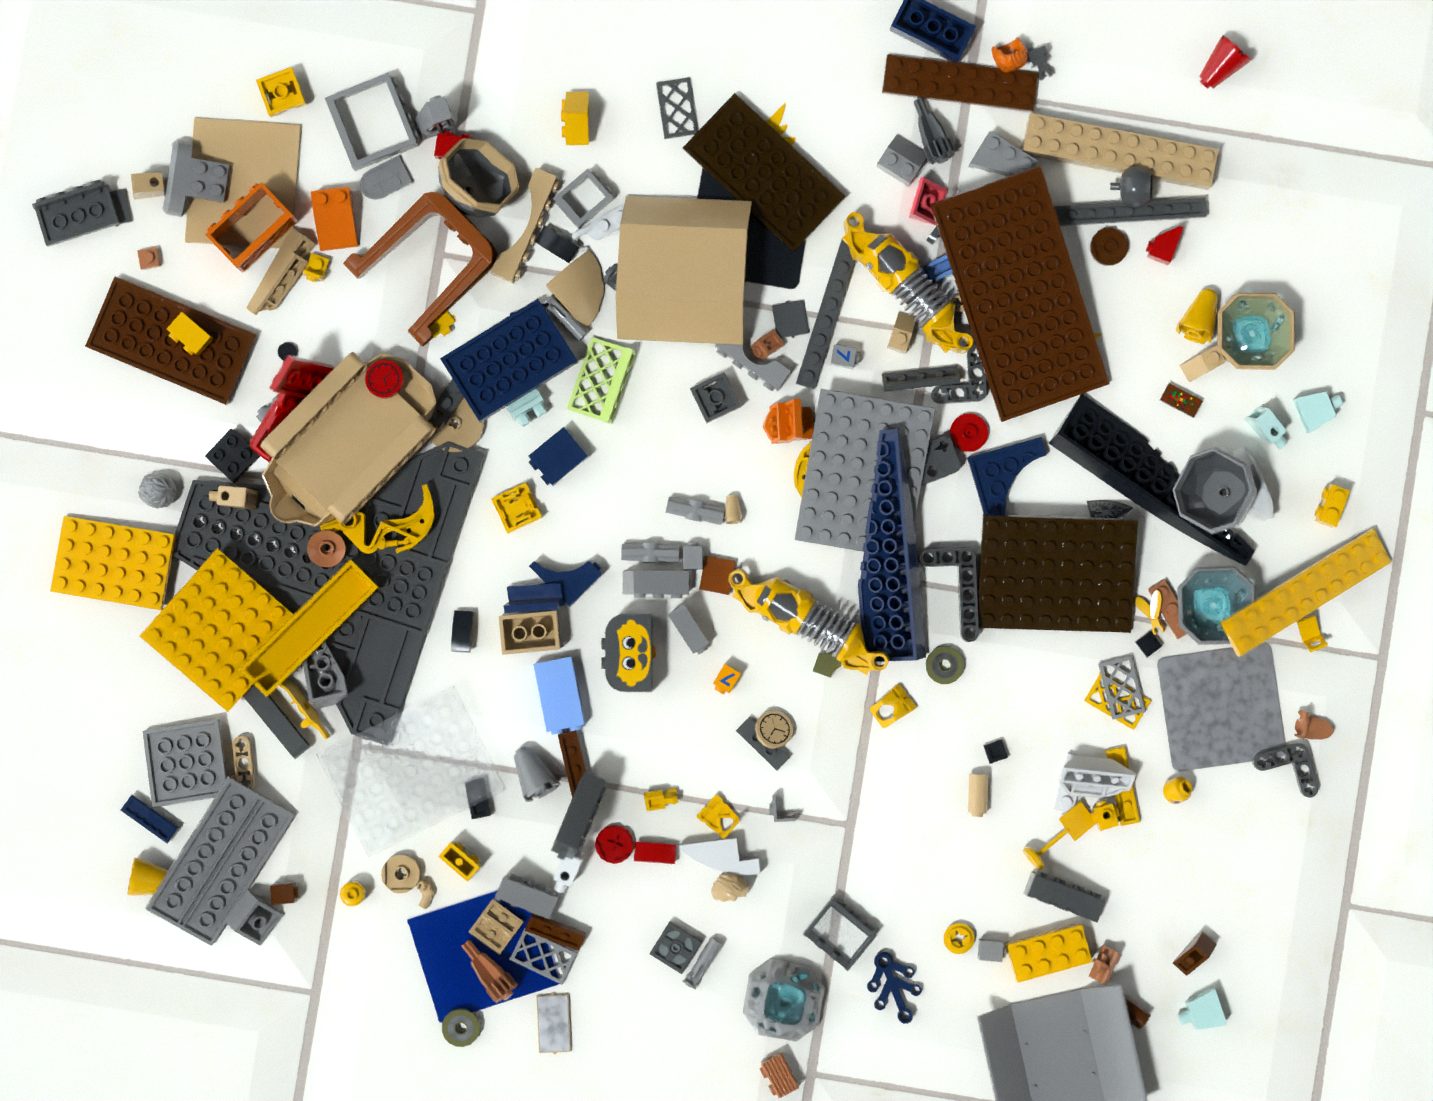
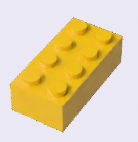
M1080 923L1005 943L1017 983L1092 963L1083 926Z

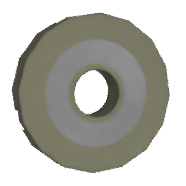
M948 646L934 649L926 660L928 676L939 684H950L957 681L964 670V661L961 654L956 649ZM942 660H947L950 663V668L947 671H943L939 667Z
M466 1008L451 1010L442 1021V1034L445 1040L456 1047L471 1045L480 1033L478 1017ZM458 1023H464L467 1028L465 1031L459 1032L455 1026Z

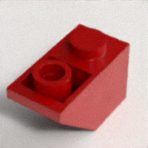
M443 131L442 134L437 133L434 157L441 160L460 139H474L473 136L468 134L454 136V133L449 131Z

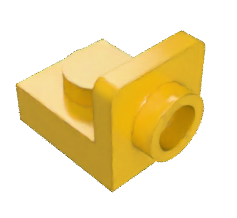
M311 253L309 263L306 269L303 270V274L307 276L306 280L317 283V280L323 282L330 259Z

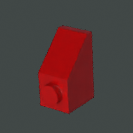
M1176 227L1156 236L1153 241L1149 240L1145 250L1148 252L1146 258L1169 265L1184 227Z

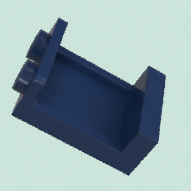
M563 427L528 456L531 459L528 463L535 471L539 469L542 472L541 478L547 486L551 483L554 487L558 481L589 457Z

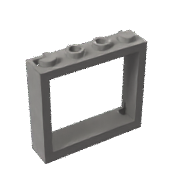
M389 73L325 97L354 171L418 147L417 141L420 139L416 129H411L409 123L413 121L409 112L405 113L403 105H406L402 94H397L395 88L399 86L395 77L391 78ZM386 82L409 140L358 160L335 102Z

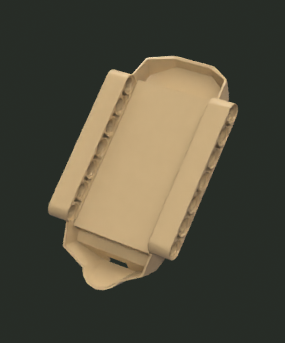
M355 352L348 354L261 443V448L272 457L262 477L271 497L269 506L274 518L284 523L300 522L312 526L325 524L335 518L341 524L348 522L434 434L436 428L428 421L436 406L432 385L404 359L381 353L365 363ZM381 360H389L397 364L404 376V383L399 393L387 399L371 394L365 383V376L369 367ZM293 496L305 506V510L292 498Z

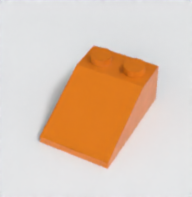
M349 187L311 191L320 251L358 247L351 189Z

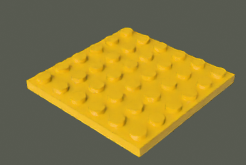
M216 549L139 637L223 709L229 712L255 682V680L251 682L238 668L293 614L219 549Z

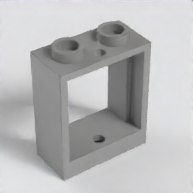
M586 169L553 198L557 206L577 229L583 227L613 201L611 196L613 192L607 185L602 186L599 182L601 178L594 170L590 172L589 169ZM588 177L605 198L580 218L563 198Z

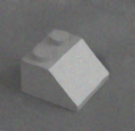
M896 135L879 159L876 167L909 187L927 158L924 151Z
M247 889L224 921L234 932L261 946L283 917V914L263 898Z

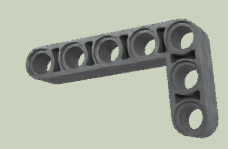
M970 548L924 550L919 555V562L924 567L957 566L960 637L965 642L975 641L979 635L975 552ZM965 551L971 554L969 562H964L961 558V554ZM949 552L952 555L950 563L942 560L943 553ZM925 553H930L933 556V561L929 564L923 561ZM964 571L971 572L972 579L970 581L963 580L962 573ZM965 590H970L973 594L970 601L963 598ZM966 609L973 611L974 615L971 620L965 619L963 615ZM967 628H971L974 631L972 639H967L964 635V631Z

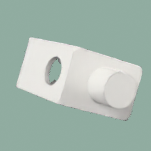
M580 851L579 855L575 854L573 859L565 857L564 860L560 861L553 880L557 881L554 887L555 891L564 894L567 886H572L586 852Z

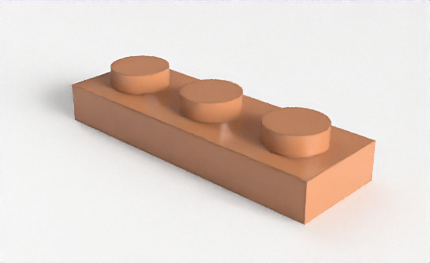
M1163 580L1148 589L1151 597L1156 590L1161 592L1162 604L1160 612L1176 639H1179L1187 633L1179 627L1178 601L1167 582Z

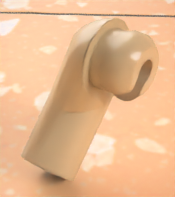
M421 880L417 883V889L422 894L418 906L427 909L434 892L428 881Z

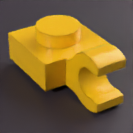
M671 788L664 794L663 790L644 793L647 811L665 809V804L678 803L676 788Z

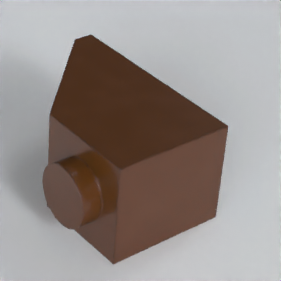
M1202 931L1191 940L1172 964L1187 976L1209 959L1217 944Z

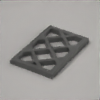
M690 77L656 82L664 139L695 135L698 132ZM680 83H687L688 92L686 94L677 89ZM660 86H668L672 89L666 98L662 96ZM674 91L683 97L677 106L668 100ZM685 100L690 102L691 111L689 114L680 109ZM665 103L675 108L669 117L664 114L663 106ZM677 111L686 117L680 126L671 120ZM688 119L693 122V131H686L682 128ZM669 122L678 128L673 134L667 133L666 125Z

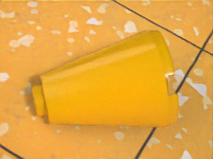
M1207 288L1199 292L1177 324L1176 331L1179 335L1182 332L1185 334V339L1195 343L1205 344L1206 341L1212 342L1218 305V295L1214 290Z
M134 857L127 895H153L168 870Z

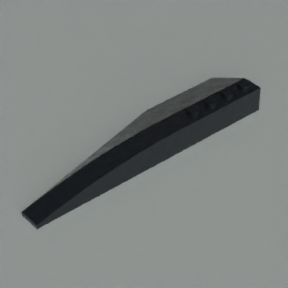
M1081 394L1055 431L1049 444L1160 520L1216 552L1246 566L1255 550L1238 533H1234L1231 529L1211 534L1181 517L1173 493V488L1179 478V475L1174 470L1175 468L1170 463L1167 464L1160 457L1161 453L1157 449L1154 450L1143 435L1084 394Z

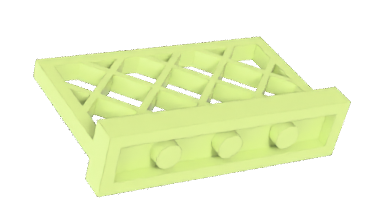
M591 337L567 410L612 425L636 352L633 349ZM595 343L603 346L604 352L595 356L593 347ZM615 349L622 351L620 358L612 361L609 352ZM607 355L610 364L601 368L597 359ZM595 361L598 370L589 374L586 369L587 364ZM612 366L615 371L614 376L606 379L603 370ZM600 372L604 381L595 386L591 377ZM589 379L592 388L583 392L580 387L581 382ZM606 384L608 393L600 398L596 389ZM594 390L598 399L588 404L584 395ZM582 397L586 406L580 409L573 407L575 400ZM599 402L602 406L600 416L593 414L590 408Z

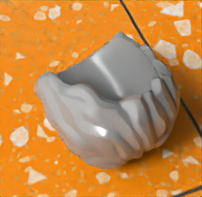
M161 473L145 475L139 486L140 491H138L140 499L149 507L151 506L156 509L171 505L178 493L175 482L169 476Z

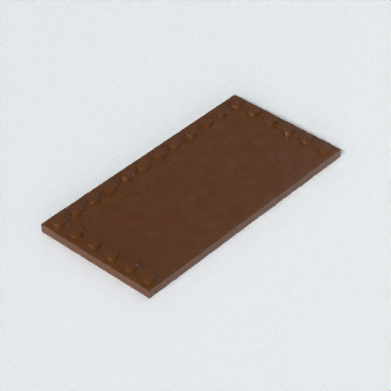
M1039 165L931 203L930 206L1000 421L1004 422L1109 385L1110 383L1042 167Z

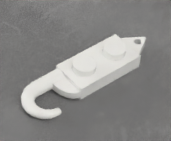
M624 204L576 230L571 237V242L579 247L577 251L584 252L588 250V247H580L577 244L578 238L586 233L593 240H601L619 230Z

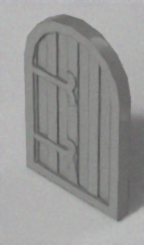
M398 155L364 173L360 179V188L366 197L377 200L413 182Z

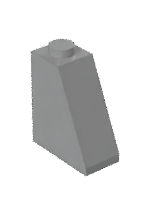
M684 604L668 614L693 654L697 652L699 655L708 649L706 646L709 644L708 640Z

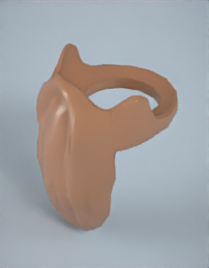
M1298 711L1300 718L1295 723L1297 734H1294V736L1323 740L1329 738L1334 733L1333 727L1325 719L1310 716L1308 711Z

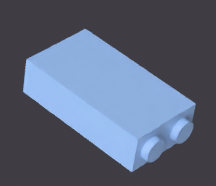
M572 657L533 664L546 732L551 731V735L563 733L562 729L570 728V731L582 729L581 725H585Z

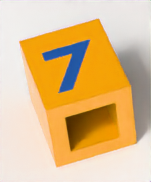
M724 664L713 682L716 685L714 689L723 695L725 692L730 693L741 673Z

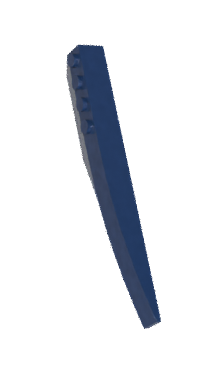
M899 429L880 430L876 453L878 456L877 464L874 467L875 478L871 488L872 499L869 503L865 531L866 541L863 545V562H861L860 566L861 577L858 580L862 632L865 646L869 652L884 651L888 654L889 661L920 660L926 657L917 546L905 458ZM882 656L875 657V662L885 661Z

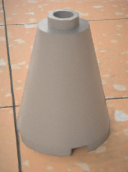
M523 746L515 751L516 754L513 757L525 802L534 801L532 797L538 796L540 799L553 792L557 788L556 785H560L555 776L531 748Z

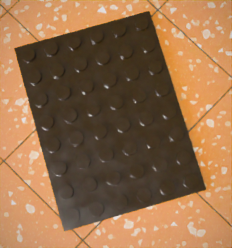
M983 514L978 627L1131 633L1138 519Z

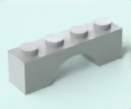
M715 345V348L718 349L716 352L720 356L731 358L734 366L739 369L745 368L749 371L747 374L751 378L762 380L764 382L763 386L770 391H773V389L778 391L791 373L789 369L776 360L765 365L751 362L744 354L743 345Z

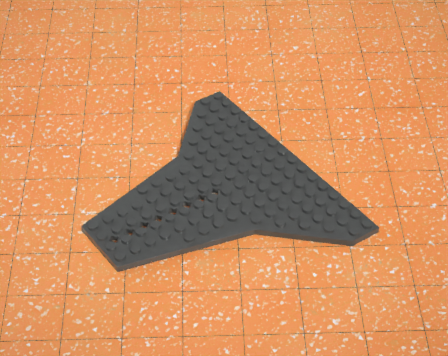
M446 442L406 462L359 510V512L366 515V546H369L380 522L403 519L419 510L424 500L422 485L427 484L434 507L433 525L428 535L419 545L402 553H396L395 549L405 546L404 544L377 549L370 554L363 553L342 530H339L336 533L343 538L346 546L343 559L337 565L327 569L316 565L312 561L308 564L306 559H304V555H308L307 543L313 534L321 531L320 525L312 526L300 522L284 523L275 519L270 511L269 503L271 497L266 485L193 480L175 532L176 539L173 556L198 570L216 549H219L292 614L348 560H352L378 588L324 640L346 681L348 696L336 703L351 734L388 746L484 453ZM450 447L462 450V452L456 453L448 451ZM219 486L258 491L256 510L217 505V501L209 500V492L211 489L218 490ZM293 496L292 498L305 510V506ZM202 517V521L205 523L200 528H197V524L194 523L195 519L199 520ZM352 517L345 525L351 526L354 518ZM220 523L223 530L216 534L213 526ZM239 529L241 536L234 540L231 532ZM392 531L385 534L384 538L386 541H402L406 536ZM254 535H257L259 543H255V545L252 546V542L249 541V538L254 537ZM275 541L277 549H273L271 552L267 544ZM324 544L323 547L329 549L330 545ZM294 547L295 555H292L291 558L287 557L288 553L285 550Z

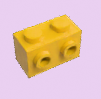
M183 312L167 328L170 332L168 336L176 343L181 341L185 345L183 349L190 355L195 353L199 356L214 339Z
M1333 484L1325 487L1321 498H1323L1321 505H1318L1315 511V522L1331 528L1337 527L1350 491Z
M451 841L438 857L468 882L482 866L479 864L481 860L473 853L469 855L465 852L466 847L459 841L456 843Z

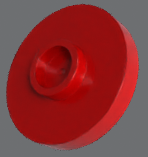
M963 414L957 417L951 424L950 439L957 449L964 452H973L985 444L988 437V428L981 417L975 414Z

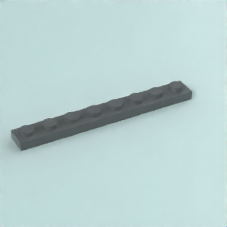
M1205 198L1155 200L1140 208L1128 207L1123 202L1054 206L1060 226L1207 217Z
M842 239L796 381L797 385L813 390L855 262L850 254L849 246Z

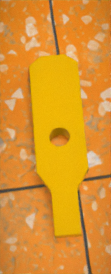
M285 679L279 686L288 692L293 700L291 704L296 703L300 713L305 715L306 718L300 723L301 727L307 728L311 725L319 730L325 740L331 735L321 723L314 708L299 688L290 680Z

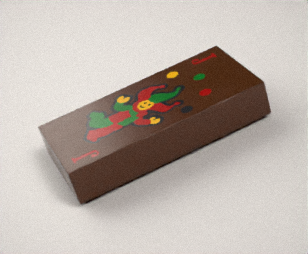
M1170 383L1167 384L1159 400L1192 418L1195 417L1203 402Z

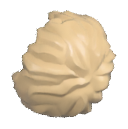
M722 873L713 883L711 894L715 900L727 902L728 900L736 901L738 897H746L750 886L740 875Z

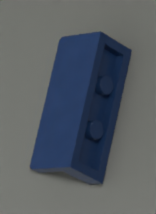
M557 582L510 585L507 587L509 602L503 605L504 613L558 610L565 605L562 584Z

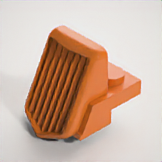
M792 399L786 403L778 402L769 406L770 411L767 413L762 427L771 440V444L812 439V408L802 407L801 399Z

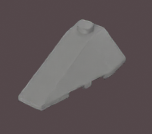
M323 641L303 661L309 703L314 709L333 706L348 696L345 677L326 642Z

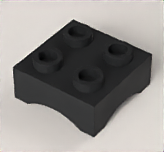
M230 429L205 457L230 481L236 483L260 455L253 451L250 445L237 432Z

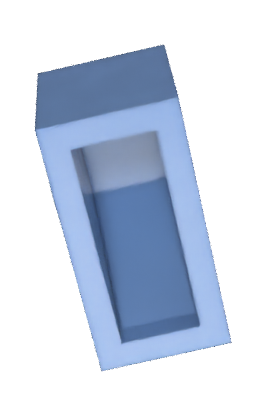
M947 255L923 266L925 274H928L927 279H933V283L953 276Z

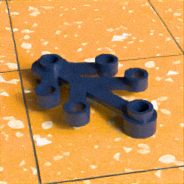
M879 952L874 958L876 970L872 980L867 983V989L870 992H876L879 988L878 982L884 972L886 982L879 998L874 1001V1006L877 1010H883L891 990L899 1010L897 1013L898 1020L903 1024H908L913 1019V1013L909 1008H906L898 987L909 991L913 996H919L922 989L918 984L912 985L894 977L891 969L903 973L906 978L914 976V969L911 966L905 967L894 962L893 957L888 952ZM886 958L887 963L882 965L880 959ZM911 969L912 974L909 976L906 975L905 970ZM871 983L876 984V988L874 990H871L869 988V985ZM913 987H918L919 992L916 994L913 993ZM882 1001L883 1007L878 1008L876 1003ZM903 1012L908 1013V1017L906 1019H903L901 1017V1014Z

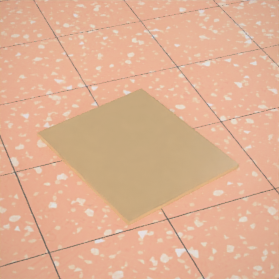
M194 118L191 158L228 164L229 170L223 203L188 197L185 242L213 244L205 235L208 232L207 229L211 224H217L222 219L221 215L225 211H231L236 206L235 202L242 196L245 198L250 193L249 189L256 183L260 184L262 182L294 216L301 125ZM266 194L217 241L221 245L249 246L285 212L274 204V200ZM291 229L270 248L280 249Z

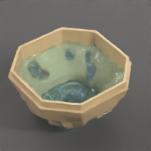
M1237 292L1218 311L1217 350L1236 369L1276 370L1295 351V312L1276 293ZM1250 330L1255 333V337L1249 335Z

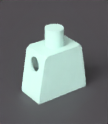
M1327 392L1302 396L1293 400L1306 434L1335 418L1336 413L1334 409L1343 406L1339 395L1329 399Z
M1258 407L1244 419L1265 443H1274L1278 449L1283 448L1288 443L1282 436L1286 433V429L1269 408Z
M1209 988L1186 1001L1185 1004L1188 1011L1178 1014L1181 1025L1192 1022L1196 1030L1227 1025L1214 988Z

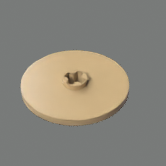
M463 398L442 429L437 428L436 424L432 421L430 422L436 428L430 439L437 447L450 442L469 449L481 437L484 423L483 421L481 423L478 421L467 401ZM438 411V413L436 414V416H438L439 418L442 417V415H443V414H442L441 412H439V411ZM452 420L460 422V424L457 425L456 429H454L453 426H450L451 424H453ZM450 447L448 452L456 453L462 452V450Z

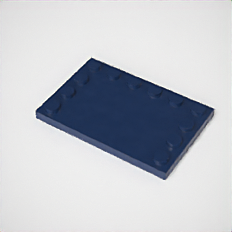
M536 299L440 358L480 423L578 363V360L539 299Z

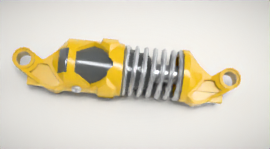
M857 212L850 213L843 224L845 235L842 237V240L849 246L853 260L863 264L877 280L876 284L883 292H888L891 296H895L894 300L902 299L899 305L906 303L907 305L904 307V310L907 311L916 303L917 306L909 312V316H912L919 309L922 311L914 318V321L919 320L925 314L927 315L919 323L920 328H922L921 330L925 333L926 341L938 345L945 353L949 350L958 354L966 353L972 347L973 339L967 333H960L954 330L956 304L953 301L951 302V299L947 300V295L940 297L942 290L936 291L938 285H932L933 279L927 280L928 274H922L923 268L919 264V259L912 251L908 252L892 233L875 234L865 232L862 215ZM849 220H855L858 226H852ZM959 340L965 341L967 346L961 347Z
M741 568L733 570L729 575V582L735 591L732 597L742 602L748 612L760 614L763 620L772 621L779 626L780 630L788 635L792 633L800 636L801 634V639L809 636L807 639L808 643L815 639L814 646H817L824 637L820 650H823L829 641L826 654L830 653L836 645L832 656L840 661L844 668L858 670L867 675L870 670H883L887 667L889 656L886 652H869L867 650L860 624L852 623L850 619L842 627L845 616H842L836 623L839 613L836 612L830 618L833 613L832 608L826 612V605L821 607L820 601L816 600L809 591L803 588L798 589L791 585L788 579L783 580L779 577L753 584L747 572ZM735 573L743 576L742 582L738 583L734 580ZM882 656L885 659V663L878 665L875 662V657Z

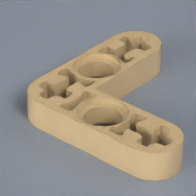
M238 736L232 744L235 775L229 777L241 783V781H244V775H239V772L250 771V774H246V779L250 780V784L247 787L252 789L255 785L251 742L246 736ZM240 739L247 743V746L243 747V751H248V755L237 756V753H241V747H237ZM241 758H246L249 762V766L246 769L239 767L238 763Z

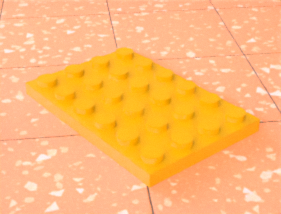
M64 516L50 591L162 610L176 535Z

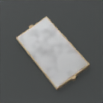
M551 993V995L536 996L539 1053L556 1054L557 1052H571L568 994L554 995V993Z

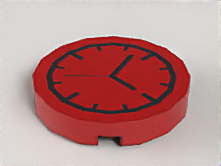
M381 360L369 367L366 372L365 383L371 394L387 399L399 393L404 383V376L397 364L389 360Z

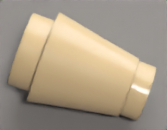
M726 496L723 519H725L726 524L741 523L743 517L738 496Z

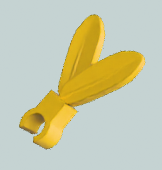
M1156 590L1153 593L1151 606L1143 598L1134 597L1136 607L1149 619H1152L1153 634L1156 635L1158 633L1156 627H1160L1161 632L1164 633L1165 626L1161 623L1159 617L1162 604L1161 592Z

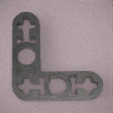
M972 346L966 355L968 384L935 387L931 392V399L934 403L979 402L986 397V376L983 366H970V363L974 364V357H971L970 354L977 350L976 346ZM978 356V358H977V363H980L981 360H980V357ZM973 369L981 370L982 376L980 379H974L971 376ZM982 381L983 385L979 384V391H983V394L977 398L972 393L976 390V384L972 386L971 382L978 383ZM947 389H951V400H947L948 396H943L941 400L934 396L938 390H941V393H948ZM955 389L963 390L964 397L962 399L954 397L953 392Z
M1290 744L1258 753L1253 757L1252 764L1254 768L1260 771L1292 763L1300 793L1308 798H1312L1318 793V784L1310 755L1304 744ZM1296 747L1303 749L1300 757L1296 754L1289 756L1287 751L1289 749V752H1294L1297 750ZM1279 751L1285 754L1283 762H1277L1275 759V755ZM1268 754H1271L1273 765H1271V762H1265L1264 767L1257 765L1260 757L1262 759H1269ZM1302 765H1306L1309 768V772L1305 776L1299 773V767ZM1311 777V780H1308V784L1313 786V789L1309 794V792L1304 791L1307 788V784L1305 781L1301 782V779Z

